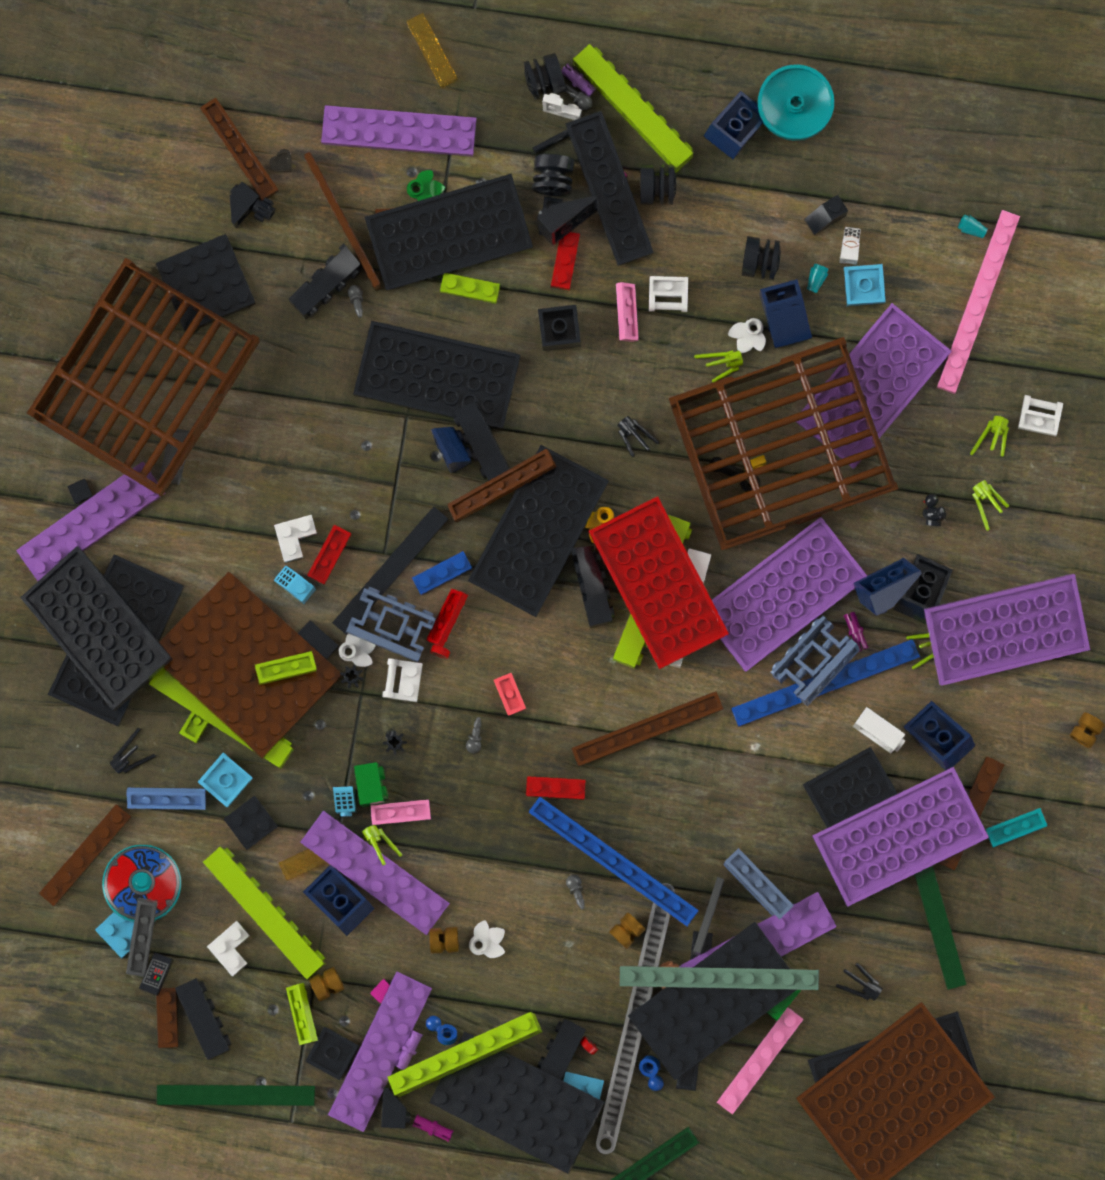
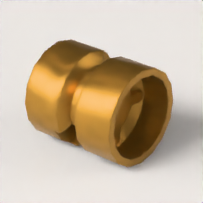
M1084 712L1078 721L1079 726H1075L1069 736L1079 744L1091 749L1097 740L1095 736L1100 735L1105 724L1093 715Z
M627 912L620 919L621 924H616L609 931L626 949L634 942V937H639L646 930Z
M446 927L444 931L441 928L429 929L431 954L442 953L444 950L448 953L459 952L457 927ZM445 938V943L440 942V939Z
M334 967L324 971L322 976L318 974L309 979L319 1002L329 998L330 993L337 994L345 990Z

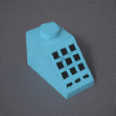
M287 566L274 579L278 585L302 604H305L316 590L312 584Z
M353 786L333 787L336 813L340 814V817H350L352 813H357L356 789Z

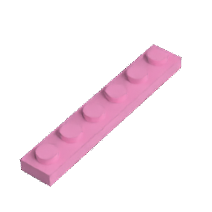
M789 1008L784 1011L717 1101L719 1105L733 1115L803 1021V1018Z

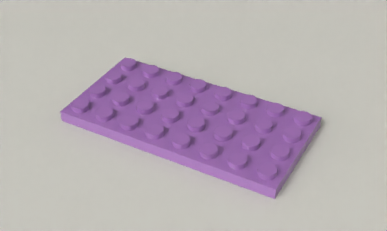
M891 303L849 354L879 439L952 352L893 303ZM840 365L826 382L848 375L845 365ZM850 382L815 394L814 397L819 406L853 394L854 390ZM856 400L820 414L824 424L861 410ZM809 403L802 411L810 409ZM813 416L796 421L805 430L817 427ZM863 418L829 430L827 434L830 442L867 430ZM819 434L813 436V437L816 438L819 442L822 443V440H821V437H820ZM867 437L833 450L835 455L842 459L871 449L873 443L871 438ZM860 461L851 463L849 466L855 469Z
M820 517L712 599L729 633L728 636L720 640L742 669L747 672L855 589L853 583L867 575L822 517Z
M1075 574L924 609L939 685L941 686L1090 650Z
M954 767L812 836L847 907L989 838Z

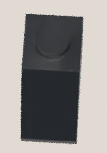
M243 182L239 185L236 184L230 191L231 222L236 229L252 212L258 199L261 200L260 196Z
M836 195L820 205L804 220L815 236L846 217L848 209L839 195Z
M384 1087L381 1127L406 1129V1125H410V1113H407L406 1106L394 1095L391 1089Z

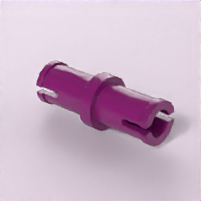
M850 612V616L845 614L844 618L849 628L848 634L857 643L860 649L859 652L863 651L862 648L864 650L868 649L869 647L863 635L864 629L860 627L856 612Z
M420 1115L416 1116L413 1127L428 1132L430 1136L435 1135L447 1142L450 1141L454 1130L439 1125L437 1121L434 1120L432 1122Z

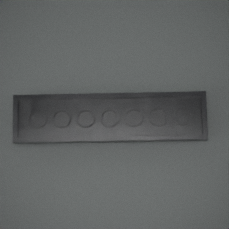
M602 111L565 123L591 196H595L597 199V212L617 266L619 267L654 254Z

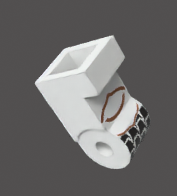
M845 227L839 263L857 264L861 229Z

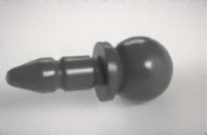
M565 84L566 92L574 98L573 102L581 110L586 111L592 107V99L589 96L584 95L583 92L578 93L571 86Z
M352 285L348 289L350 303L354 304L355 313L361 318L363 313L361 305L363 302V291L360 286Z
M477 717L474 722L472 734L468 736L469 740L466 742V749L472 754L479 752L481 749L480 741L482 737L479 736L481 730L480 717Z
M570 875L566 879V886L570 889V894H574L577 905L583 910L585 902L581 893L583 891L581 879L577 875Z

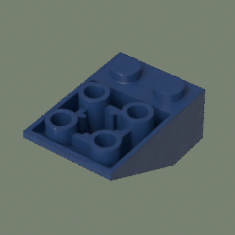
M797 279L760 289L759 295L775 349L812 339Z

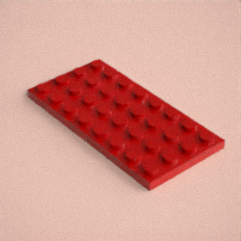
M658 496L589 530V534L659 670L729 635Z

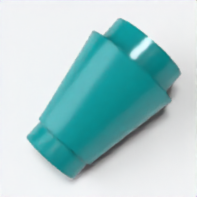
M964 215L958 225L961 232L982 239L988 230L971 215Z
M814 263V266L810 269L807 290L817 293L829 275L827 273L829 269Z

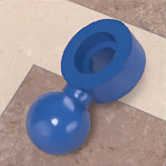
M437 1016L427 1018V1029L437 1031V1039L441 1044L451 1045L456 1041L457 1030L454 1026L449 1024L441 1025V1020Z
M645 1056L639 1064L640 1072L644 1076L650 1077L648 1080L649 1088L653 1091H659L664 1085L663 1079L657 1075L660 1069V1062L654 1056Z

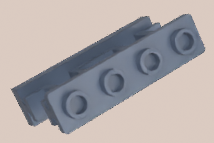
M372 587L364 588L360 600L368 603V606L361 621L353 617L351 618L346 633L418 662L424 647L415 644L422 627L429 630L432 629L436 620L433 617V613L422 610V612L415 610L416 606L407 602L404 605L398 603V599L387 594L386 597L379 595L380 591ZM367 596L392 605V608L384 606L381 615L370 611L374 601L368 599ZM386 611L404 619L397 636L379 629ZM403 611L425 619L428 623L420 621L417 629L408 627L406 624L409 616L404 614ZM366 618L377 621L374 632L381 635L379 637L355 627V624L363 627ZM402 633L412 636L413 639L410 647L415 648L416 652L391 642V639L399 642Z
M824 616L813 622L812 628L800 636L798 643L786 651L785 657L781 661H777L771 671L772 676L781 684L788 677L799 686L794 691V694L807 707L860 651L857 643L852 639L850 640L848 636H845L841 642L831 636L829 632L834 626ZM820 633L827 639L821 647L814 642ZM833 644L841 650L834 658L827 652ZM816 649L825 659L813 671L802 661ZM794 661L801 667L795 675L788 670ZM806 673L814 678L808 686L801 681Z
M739 848L724 862L723 865L772 916L775 915L780 920L794 906Z

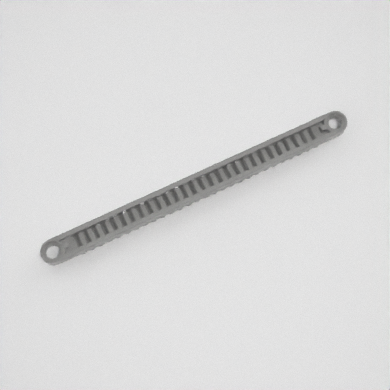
M668 883L662 884L675 893L674 887ZM654 902L639 959V967H658L670 914ZM633 986L596 1140L597 1150L602 1154H609L615 1149L642 1037L628 1015L651 999L653 987ZM604 1138L609 1139L612 1143L611 1148L608 1150L600 1147V1142Z

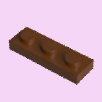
M162 988L159 995L156 996L158 1048L179 1047L177 992L175 988Z

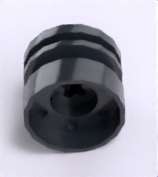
M556 53L543 56L542 66L539 65L536 58L533 59L534 68H531L529 61L524 62L525 80L534 100L540 99L538 90H541L544 97V94H547L546 88L549 87L553 94L566 92L563 74Z
M557 154L535 156L534 171L539 174L533 176L535 183L532 184V191L547 196L570 195L572 193L570 185H572L573 180L567 176L573 174L574 159Z
M641 164L640 205H653L655 196H659L660 205H664V196H668V205H673L676 195L674 165L668 166V173H664V165L660 166L659 173H655L653 164Z
M747 236L741 276L754 278L758 269L761 270V279L765 278L766 271H770L769 280L774 281L780 264V241L775 240L774 247L769 248L770 239H767L765 246L760 247V238Z

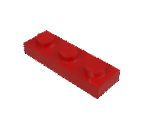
M570 232L559 241L551 282L552 288L570 291L580 239L579 233Z
M334 525L307 576L325 585L352 534Z
M451 588L426 641L441 647L444 646L468 597L467 594Z
M527 776L526 796L584 800L586 780Z

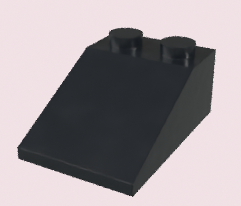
M586 197L543 208L537 216L538 230L552 246L597 212L596 197Z
M917 554L913 565L921 570L922 574L895 604L893 610L927 625L924 609L940 605L953 569Z

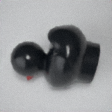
M929 494L926 496L925 501H923L927 505L922 511V515L926 519L925 525L941 526V521L947 515L945 508H936L938 497L935 494Z

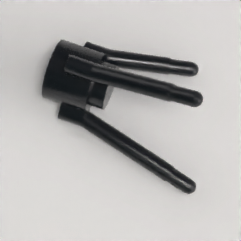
M630 416L625 417L617 425L620 428L618 433L622 436L631 457L635 455L626 434L628 436L633 434L647 451L650 448L636 432L637 429L656 444L660 443L652 434L639 425L635 419L632 420Z
M140 728L135 730L118 753L113 756V760L109 762L118 774L123 771L127 773L131 769L156 757L155 754H152L128 766L130 763L128 757L139 746L135 745L125 755L122 753L140 732Z
M856 963L855 966L869 979L867 983L847 969H844L843 972L864 986L862 991L865 993L840 984H836L837 988L863 997L867 1001L869 999L873 1001L877 999L883 988L879 986V982L859 963Z

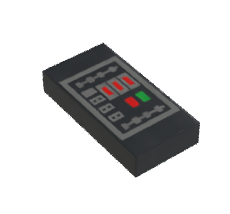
M154 952L139 989L158 996L174 960Z

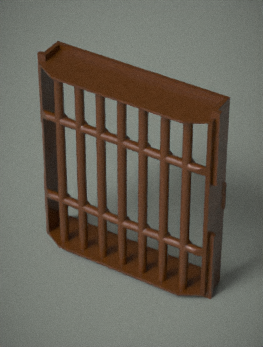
M125 258L91 311V317L66 356L62 357L27 411V414L162 497L197 440L219 410L218 407L260 343V338L254 334L250 335ZM132 273H133L134 276L132 277V279L130 280V282H129L128 285L126 286L125 290L123 291V293H122L121 296L119 297V299H118V301L116 302V304L113 306L112 304L114 303V301H115L116 298L118 297L119 293L121 292V290H122L123 287L125 286L126 282L128 281V279L130 278V276H131ZM142 278L150 283L131 315H128L121 311V309ZM156 288L166 294L145 325L138 321L137 318ZM175 298L182 303L161 335L154 331L153 327L171 299ZM190 307L198 313L179 343L176 344L168 338L187 308ZM107 312H110L109 315L107 316V318L105 319L104 323L102 324V326H101L100 329L98 330L97 334L95 335V337H94L93 340L91 341L90 345L88 346V348H87L86 351L84 352L83 356L81 357V359H80L79 362L77 363L76 367L74 368V370L72 371V373L69 374L70 370L72 369V367H73L74 364L76 363L77 359L79 358V356H80L81 353L83 352L84 348L86 347V345H87L88 342L90 341L91 337L93 336V334H94L95 331L97 330L98 326L100 325V323H101L102 320L104 319L105 315L107 314ZM205 316L212 320L213 324L193 354L186 350L185 346ZM118 317L125 321L124 326L87 384L78 379V376L115 318ZM222 326L230 332L211 362L207 363L200 357L219 327ZM135 327L141 331L140 335L103 393H100L93 387L130 329ZM237 335L247 342L228 372L224 373L216 367ZM150 336L157 343L118 403L109 398L146 338ZM163 346L173 350L172 354L135 412L133 413L126 409V404ZM183 356L189 362L149 423L141 418L143 412L178 357ZM195 365L205 370L168 430L164 432L159 429L157 425ZM214 375L222 381L182 443L174 438L173 435L210 376ZM66 380V382H65V384L63 385V387L61 388L60 392L58 393V395H57L56 398L54 399L53 403L51 404V406H50L49 409L47 410L46 414L44 415L43 413H44V411L46 410L47 406L49 405V403H50L51 400L53 399L54 395L56 394V392H57L58 389L60 388V386H61V384L63 383V381ZM76 386L82 392L62 423L59 424L52 420V417L71 387ZM88 395L98 401L77 434L67 428ZM107 405L113 409V412L91 444L83 439L103 406ZM119 415H123L130 420L109 453H106L99 447ZM138 424L145 431L125 463H122L115 456L135 425ZM154 434L161 438V441L139 473L132 469L131 466L150 436ZM167 444H171L178 451L156 484L148 479L147 476Z
M845 337L782 358L780 363L737 378L731 376L668 398L722 551L783 530L790 525L801 524L821 517L822 514L833 510L838 511L899 489L894 481L848 353ZM837 350L840 351V358L806 370L804 369L803 362ZM843 364L845 365L848 375L811 388L808 380L809 376ZM794 365L796 367L797 373L743 392L727 396L725 389ZM797 380L801 381L804 391L735 415L733 413L731 403ZM851 382L854 390L853 394L819 406L817 405L814 397L815 394ZM718 392L720 400L682 413L680 405ZM807 398L810 409L740 433L737 425L738 421ZM856 400L858 401L860 412L824 424L820 413ZM720 407L724 408L726 418L688 431L685 423L686 419ZM811 416L814 417L817 427L748 451L746 450L743 442L745 439ZM864 418L867 430L830 442L827 431ZM730 425L733 436L696 449L694 448L691 440L692 437ZM817 434L821 437L823 443L821 446L755 469L752 467L750 458ZM867 437L871 438L874 448L839 460L836 459L833 449ZM736 443L739 454L702 467L700 466L697 456ZM826 452L830 463L759 487L756 476ZM877 455L880 466L843 478L840 467ZM740 461L743 462L746 472L707 485L704 474ZM831 470L833 471L836 479L835 482L769 505L765 504L762 494ZM881 473L884 474L887 485L850 498L847 485ZM747 479L749 480L752 490L713 503L710 492ZM839 489L842 501L772 524L769 512ZM755 497L758 505L757 509L723 521L719 520L717 510ZM762 516L765 528L726 540L724 528Z

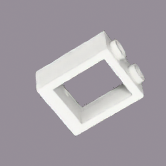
M867 707L853 725L855 729L889 753H892L894 750L898 752L905 742L903 739L905 734Z

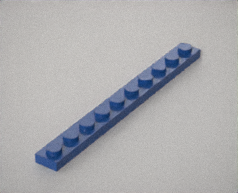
M913 639L847 664L818 696L920 658ZM812 677L802 682L808 686L814 678ZM793 684L731 708L738 727L802 703L794 694V691L799 686Z
M539 797L529 810L531 815L687 927L699 912L695 907L543 798Z

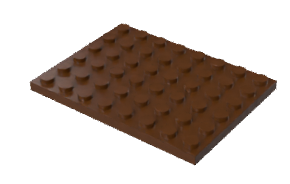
M230 572L160 641V644L173 658L163 669L262 759L342 677L340 671ZM312 651L317 669L316 672L259 685L255 669L256 664Z
M922 1002L796 1097L797 1101L857 1180H889L995 1098Z

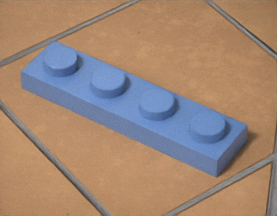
M127 788V808L205 810L206 790L187 788Z

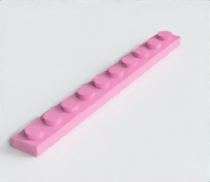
M1004 210L1001 211L952 344V352L947 358L937 385L939 389L953 394L956 393L1020 218L1018 215Z

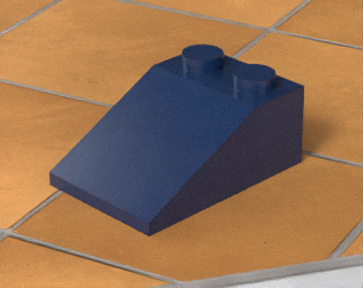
M740 91L711 123L704 137L731 159H734L763 125L758 111V104Z
M454 426L431 430L434 441L451 474L472 464L470 459L472 458L469 447L465 448L462 444L464 439L460 430L456 431Z
M902 558L853 584L860 603L877 616L886 613L888 609L894 607L922 573L921 570L905 558Z
M933 701L927 704L904 726V729L945 771L954 767L975 747L972 736Z
M332 865L303 891L346 936L375 909Z

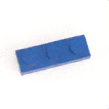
M464 551L412 577L422 596L472 570V567Z

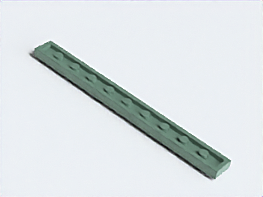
M620 966V986L819 990V970Z

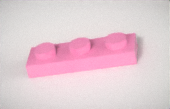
M617 283L619 339L630 342L639 341L635 284Z
M429 800L370 805L372 825L431 820Z

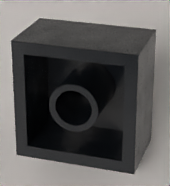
M576 305L538 309L543 351L581 347Z

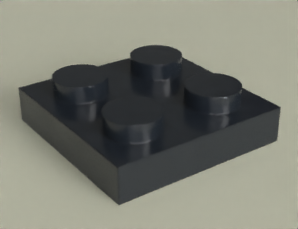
M253 796L224 818V821L246 850H249L278 828L256 796Z
M324 1026L318 1041L315 1042L305 1062L341 1080L359 1045Z

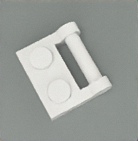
M650 276L649 311L681 310V312H687L688 277ZM655 297H682V303L655 302Z
M1025 395L1018 429L1056 437L1063 403L1047 402ZM1029 405L1053 410L1055 414L1050 415L1028 410Z
M388 659L387 682L382 697L417 702L423 664ZM396 667H402L399 692L394 693Z

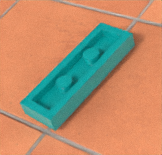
M1041 808L987 828L985 831L993 848L1045 828L1047 823Z

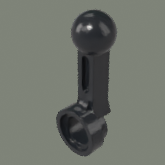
M713 457L709 464L720 461L722 458ZM733 465L714 470V472H722L731 477L746 472ZM756 476L757 481H758V484H759V487H760V484H761L760 479H759L758 476ZM747 480L741 481V488L745 492L752 490Z

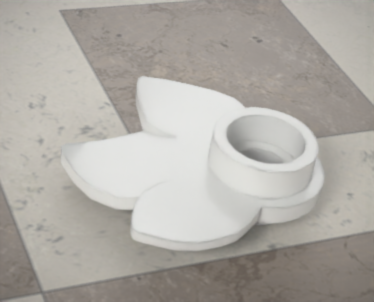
M751 318L746 323H736L728 333V336L737 339V350L740 353H746L753 347L758 351H762L766 343V338L762 333L763 324L756 318ZM752 325H755L757 327V330L751 331L750 327Z
M347 634L346 642L339 648V655L343 660L352 661L356 666L366 667L373 663L368 654L374 650L376 645ZM348 648L352 649V654L346 655L345 650Z
M485 920L478 923L474 928V937L469 942L471 952L476 955L484 954L489 958L500 957L505 953L504 949L499 945L504 937L505 930L497 927L489 929ZM476 942H482L483 946L481 949L475 947Z

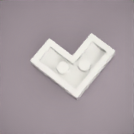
M553 93L549 95L544 94L542 101L544 112L572 120L581 118L582 110L577 105H564L563 99L559 95Z
M312 515L274 525L284 562L303 558L298 539L317 534Z
M238 921L233 923L207 946L231 976H234L248 964L236 950L250 936Z

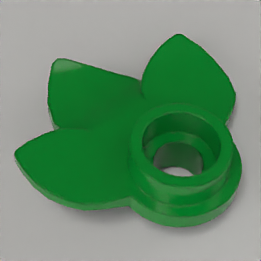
M432 170L420 172L416 180L410 181L407 185L408 195L418 201L440 195L445 190L443 184L433 180ZM419 187L420 191L416 193L413 191V188Z

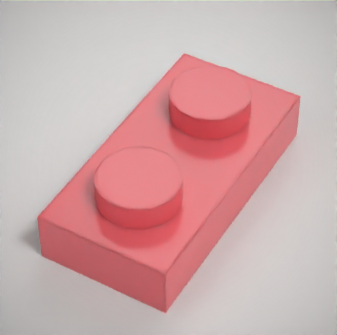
M512 673L494 679L508 716L526 709Z

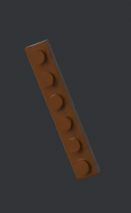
M215 97L200 107L262 201L265 197L270 198L279 192L217 98Z
M545 449L450 502L447 505L454 521L459 522L554 469L556 467L549 450Z
M988 756L985 758L968 794L979 818L1004 767V764ZM964 850L938 863L955 871Z
M116 804L39 894L55 907L132 817Z

